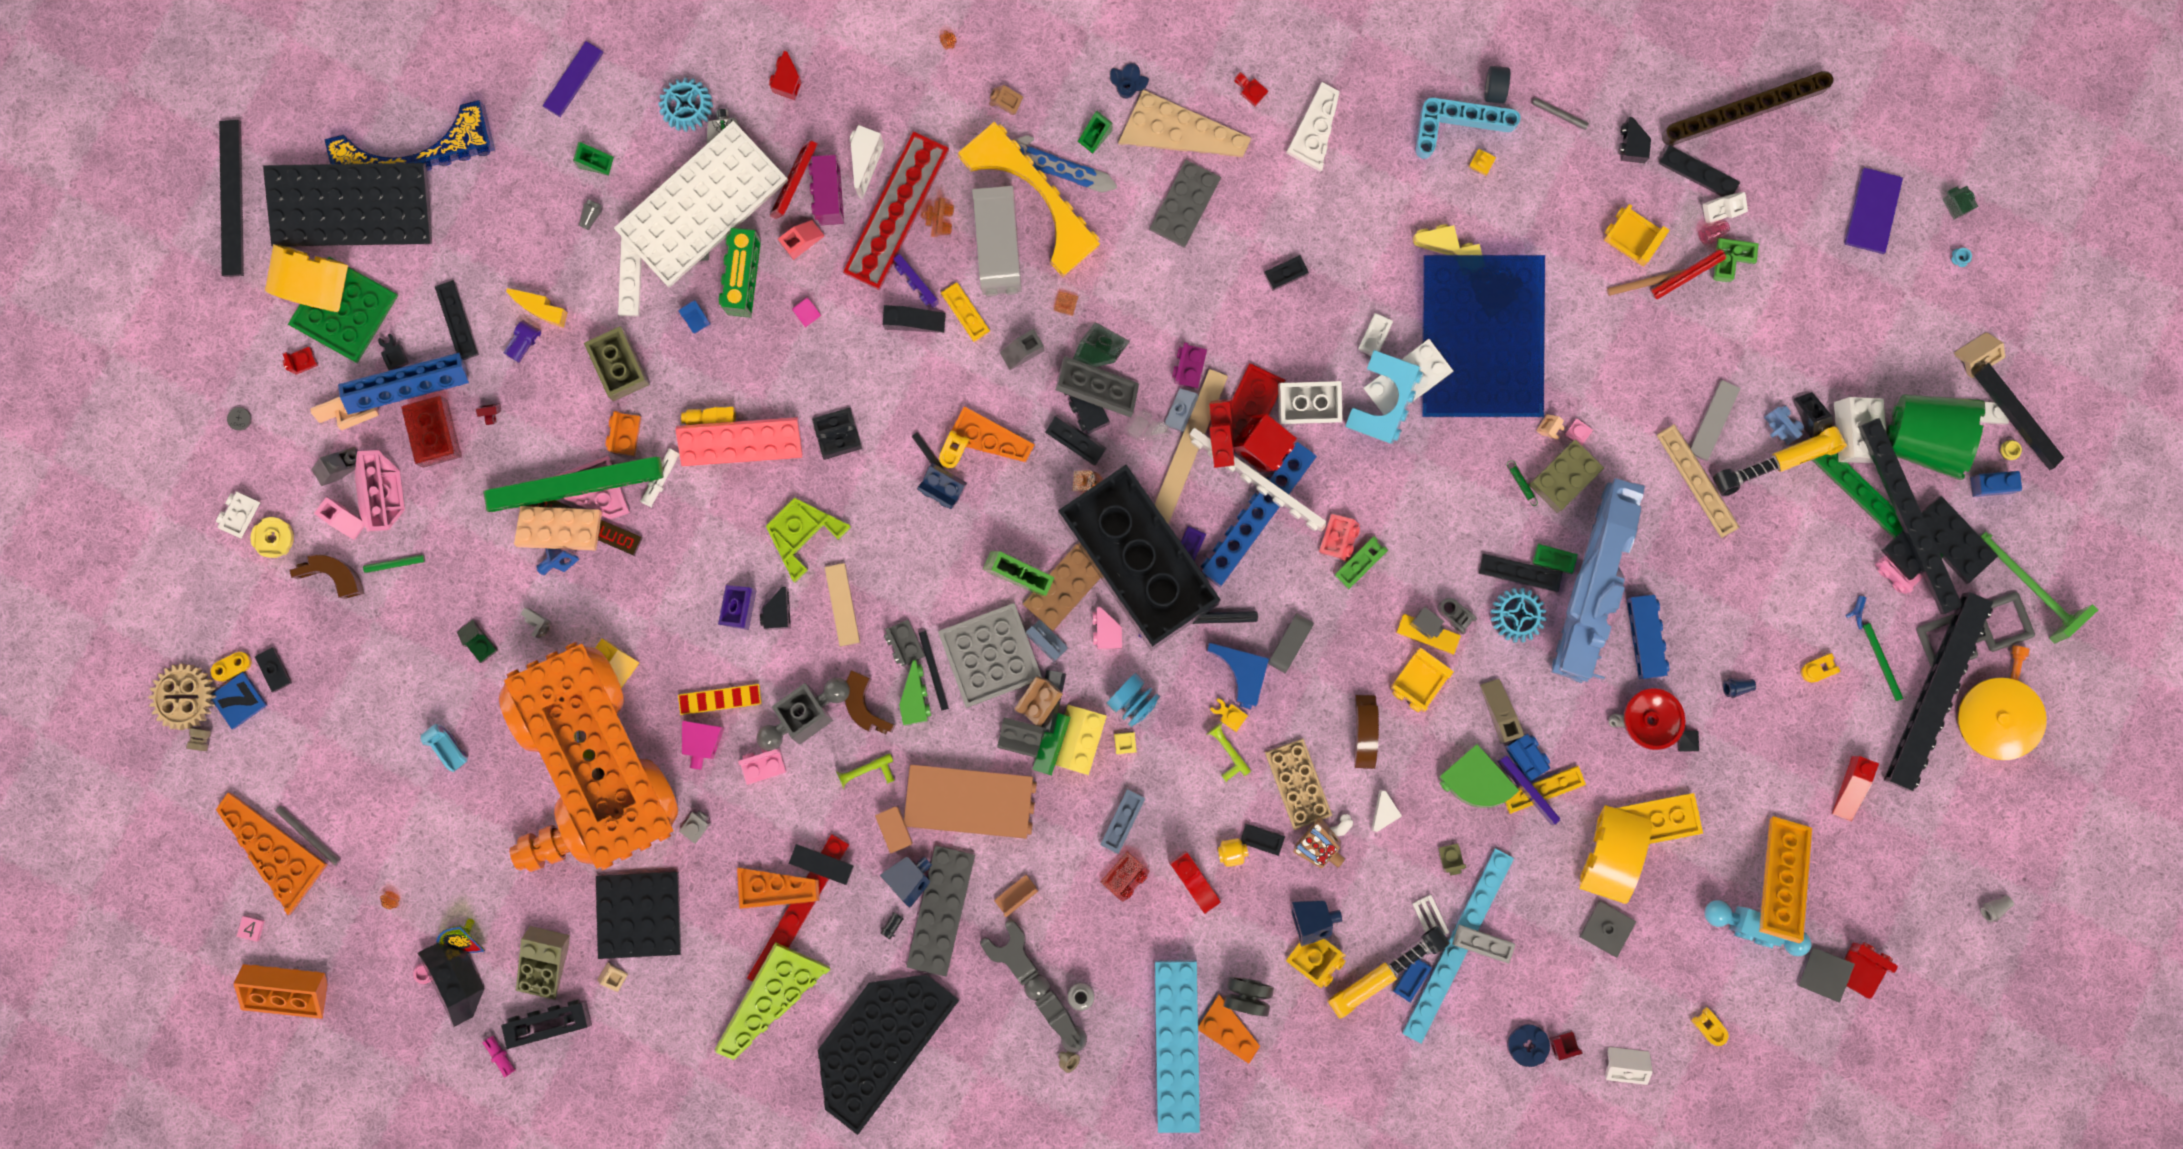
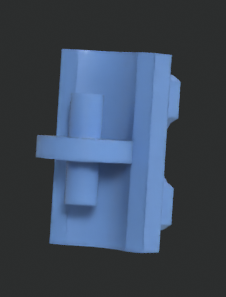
M1787 406L1777 407L1764 418L1774 430L1770 436L1773 438L1778 435L1781 440H1784L1789 445L1803 435L1801 431L1804 429V426L1800 421L1792 422L1788 418L1791 411Z

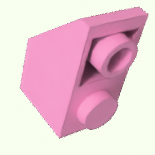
M328 497L324 499L314 512L315 515L353 540L356 539L365 527L359 517L337 501Z
M1097 607V612H1093V625L1097 624V633H1093V645H1097L1098 649H1122V627L1101 607Z

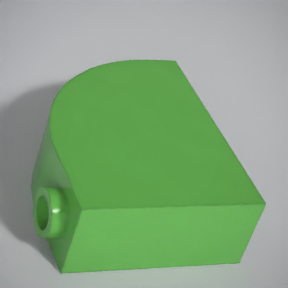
M990 551L982 569L996 577L1042 596L1047 595L1055 578L1000 551Z
M1477 744L1439 777L1441 780L1439 784L1446 792L1450 791L1461 802L1477 808L1499 806L1519 792V789Z

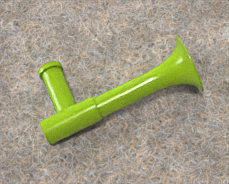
M1223 722L1208 731L1206 735L1215 737L1235 764L1227 772L1221 774L1227 782L1238 772L1246 776L1251 770L1226 739L1222 731Z
M890 753L846 773L836 771L843 789L853 778L880 767L887 784L895 781L888 766L889 763L893 762Z

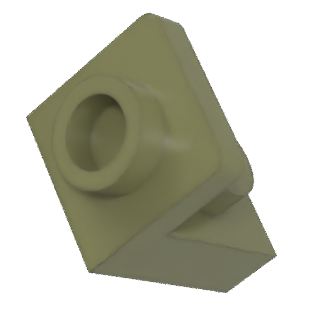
M1459 843L1438 848L1443 872H1449L1450 876L1461 874V869H1465L1466 864L1463 863Z

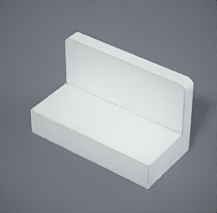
M1608 1048L1609 1064L1605 1074L1606 1080L1648 1085L1652 1075L1651 1058L1648 1051Z

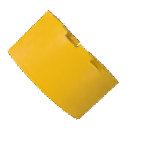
M273 244L265 291L285 300L338 312L348 265L344 262L319 256L311 259L307 253L295 248Z
M1604 805L1597 819L1593 839L1597 843L1594 853H1589L1581 872L1579 889L1624 904L1628 903L1645 862L1651 837L1652 821Z

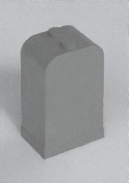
M1013 186L972 189L982 294L986 296H997L1003 293L1007 295L1018 294V292H1022Z

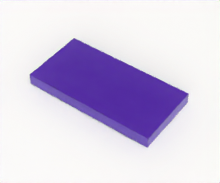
M1868 168L1862 169L1844 245L1879 254L1886 253L1903 177Z

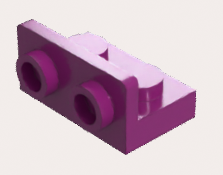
M1184 342L1183 347L1179 346L1177 358L1180 359L1179 366H1174L1172 378H1176L1175 384L1198 389L1207 349L1190 346L1187 342Z

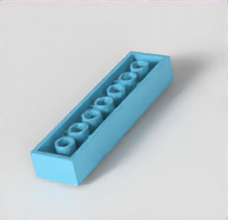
M1197 960L1155 961L1158 1133H1200Z

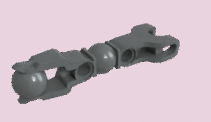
M1008 919L1005 923V927L1010 935L1008 944L1004 947H997L989 938H983L980 940L981 947L990 960L997 963H1005L1020 984L1024 985L1026 996L1030 1000L1037 1001L1035 1005L1048 1024L1061 1036L1063 1047L1072 1053L1083 1050L1087 1043L1085 1031L1081 1027L1075 1026L1067 1009L1053 990L1050 991L1049 981L1044 976L1038 975L1040 972L1024 951L1026 941L1024 932L1013 919Z

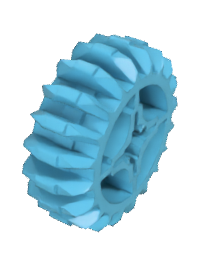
M684 77L682 83L679 79H676L675 85L669 82L670 89L663 88L666 95H660L662 101L658 105L662 109L659 112L664 116L663 120L669 122L668 125L671 128L675 126L676 130L680 131L683 126V130L688 132L690 126L695 131L696 124L699 127L703 126L701 120L708 122L706 115H712L709 109L713 107L712 102H710L712 97L708 94V89L706 87L703 88L701 82L696 84L693 78L688 82V79ZM688 91L684 95H679L681 92ZM697 95L701 99L699 109H696L694 105ZM672 100L677 103L674 114L671 113ZM681 102H682V103H685V102H686V104H687V102H688L689 105H690V107H689V106L685 107V105H684V107H683L682 104H681ZM687 114H692V115H693V116L688 117V118H683V117H684L685 115H687Z
M1516 588L1511 589V594L1506 590L1504 591L1505 597L1502 595L1497 597L1501 603L1493 602V605L1498 609L1491 610L1492 614H1497V617L1491 618V621H1498V624L1494 625L1493 628L1501 627L1502 630L1499 631V636L1507 633L1505 640H1509L1513 636V643H1516L1518 638L1521 643L1526 642V637L1529 640L1533 639L1532 633L1536 636L1540 634L1537 628H1544L1540 621H1546L1547 618L1541 616V614L1546 613V609L1540 610L1539 607L1544 602H1536L1539 598L1538 595L1531 598V590L1525 595L1524 588H1520L1519 593ZM1517 599L1513 610H1504L1505 605L1510 600ZM1524 601L1532 607L1534 614L1526 611ZM1521 611L1523 616L1526 617L1517 620L1513 613ZM1503 616L1511 619L1513 630L1507 626ZM1525 620L1533 621L1528 630L1520 632V627H1522Z

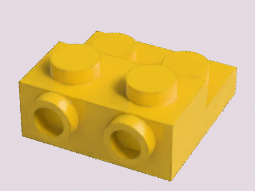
M1322 939L1302 947L1299 943L1286 962L1318 987L1322 988L1323 986L1327 987L1332 982L1333 976L1331 975L1336 969L1340 970L1344 966L1346 955L1326 939Z

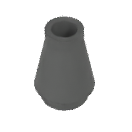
M587 199L586 203H583L578 226L590 230L602 212V205Z

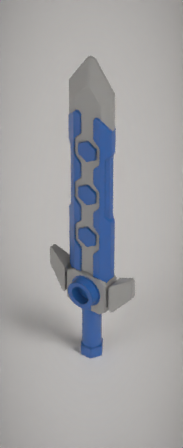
M1026 135L1016 139L1021 148L1019 151L1024 156L1028 155L1034 162L1032 166L1037 171L1041 170L1043 173L1060 177L1101 193L1117 188V185L1107 173L1029 147L1028 145L1034 141L1033 137Z

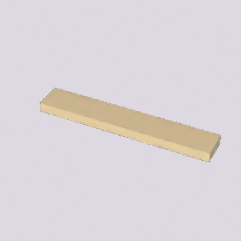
M1674 424L1657 434L1658 439L1720 537L1723 538L1740 528L1677 426Z

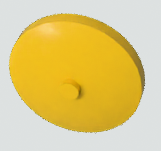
M1991 678L1973 686L1962 698L1957 714L1958 727L1965 742L1980 755L1996 760L2016 759L2032 751L2041 741L2047 724L2045 707L2037 693L2028 685L2010 678Z

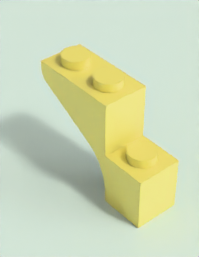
M1440 225L1431 231L1421 229L1413 237L1415 246L1454 258L1459 264L1463 276L1481 272L1485 268L1480 244L1473 245V243H1467L1460 248L1454 225Z

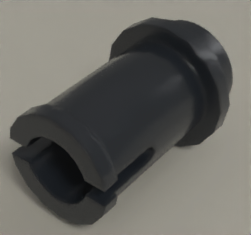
M893 912L884 928L881 927L882 931L880 934L891 940L892 937H895L894 933L904 918Z

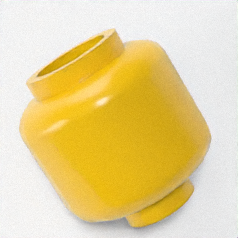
M1238 838L1224 840L1217 847L1220 863H1224L1226 867L1242 865L1245 862V857H1248L1247 845H1242V841Z

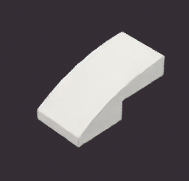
M1745 192L1727 195L1704 203L1705 222L1712 224L1726 217L1733 218L1748 212Z

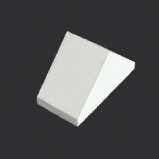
M1379 790L1371 831L1375 832L1380 831L1401 817L1400 812L1387 792Z

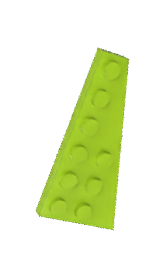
M775 942L715 1047V1052L735 1060L752 1044V1041L761 1032L764 1033L775 1019H779L794 1005L809 987L812 988L823 974L826 975L831 970L830 967Z

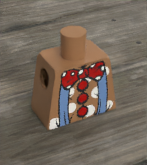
M1320 817L1300 838L1293 849L1295 854L1319 868H1323L1329 861L1339 868L1345 861V858L1337 852L1341 848V840Z

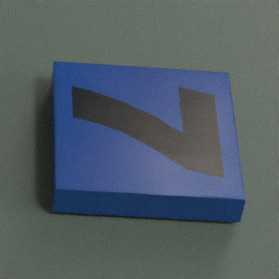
M244 672L211 694L216 696V698L211 700L231 729L237 728L268 706Z

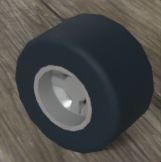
M1489 67L1484 92L1486 102L1501 104L1506 102L1510 86V68Z

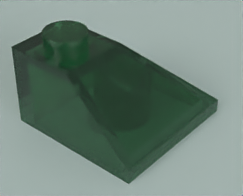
M1095 322L1080 341L1073 359L1093 367L1112 364L1117 361L1130 341Z

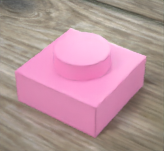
M1576 418L1564 436L1571 441L1576 439L1583 445L1593 429Z

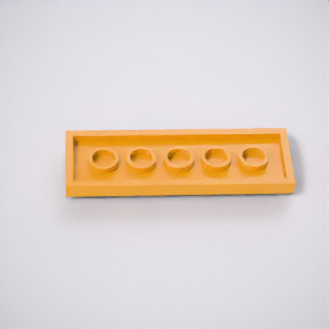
M1774 816L1769 819L1759 932L1796 943H1801L1804 940L1812 827Z

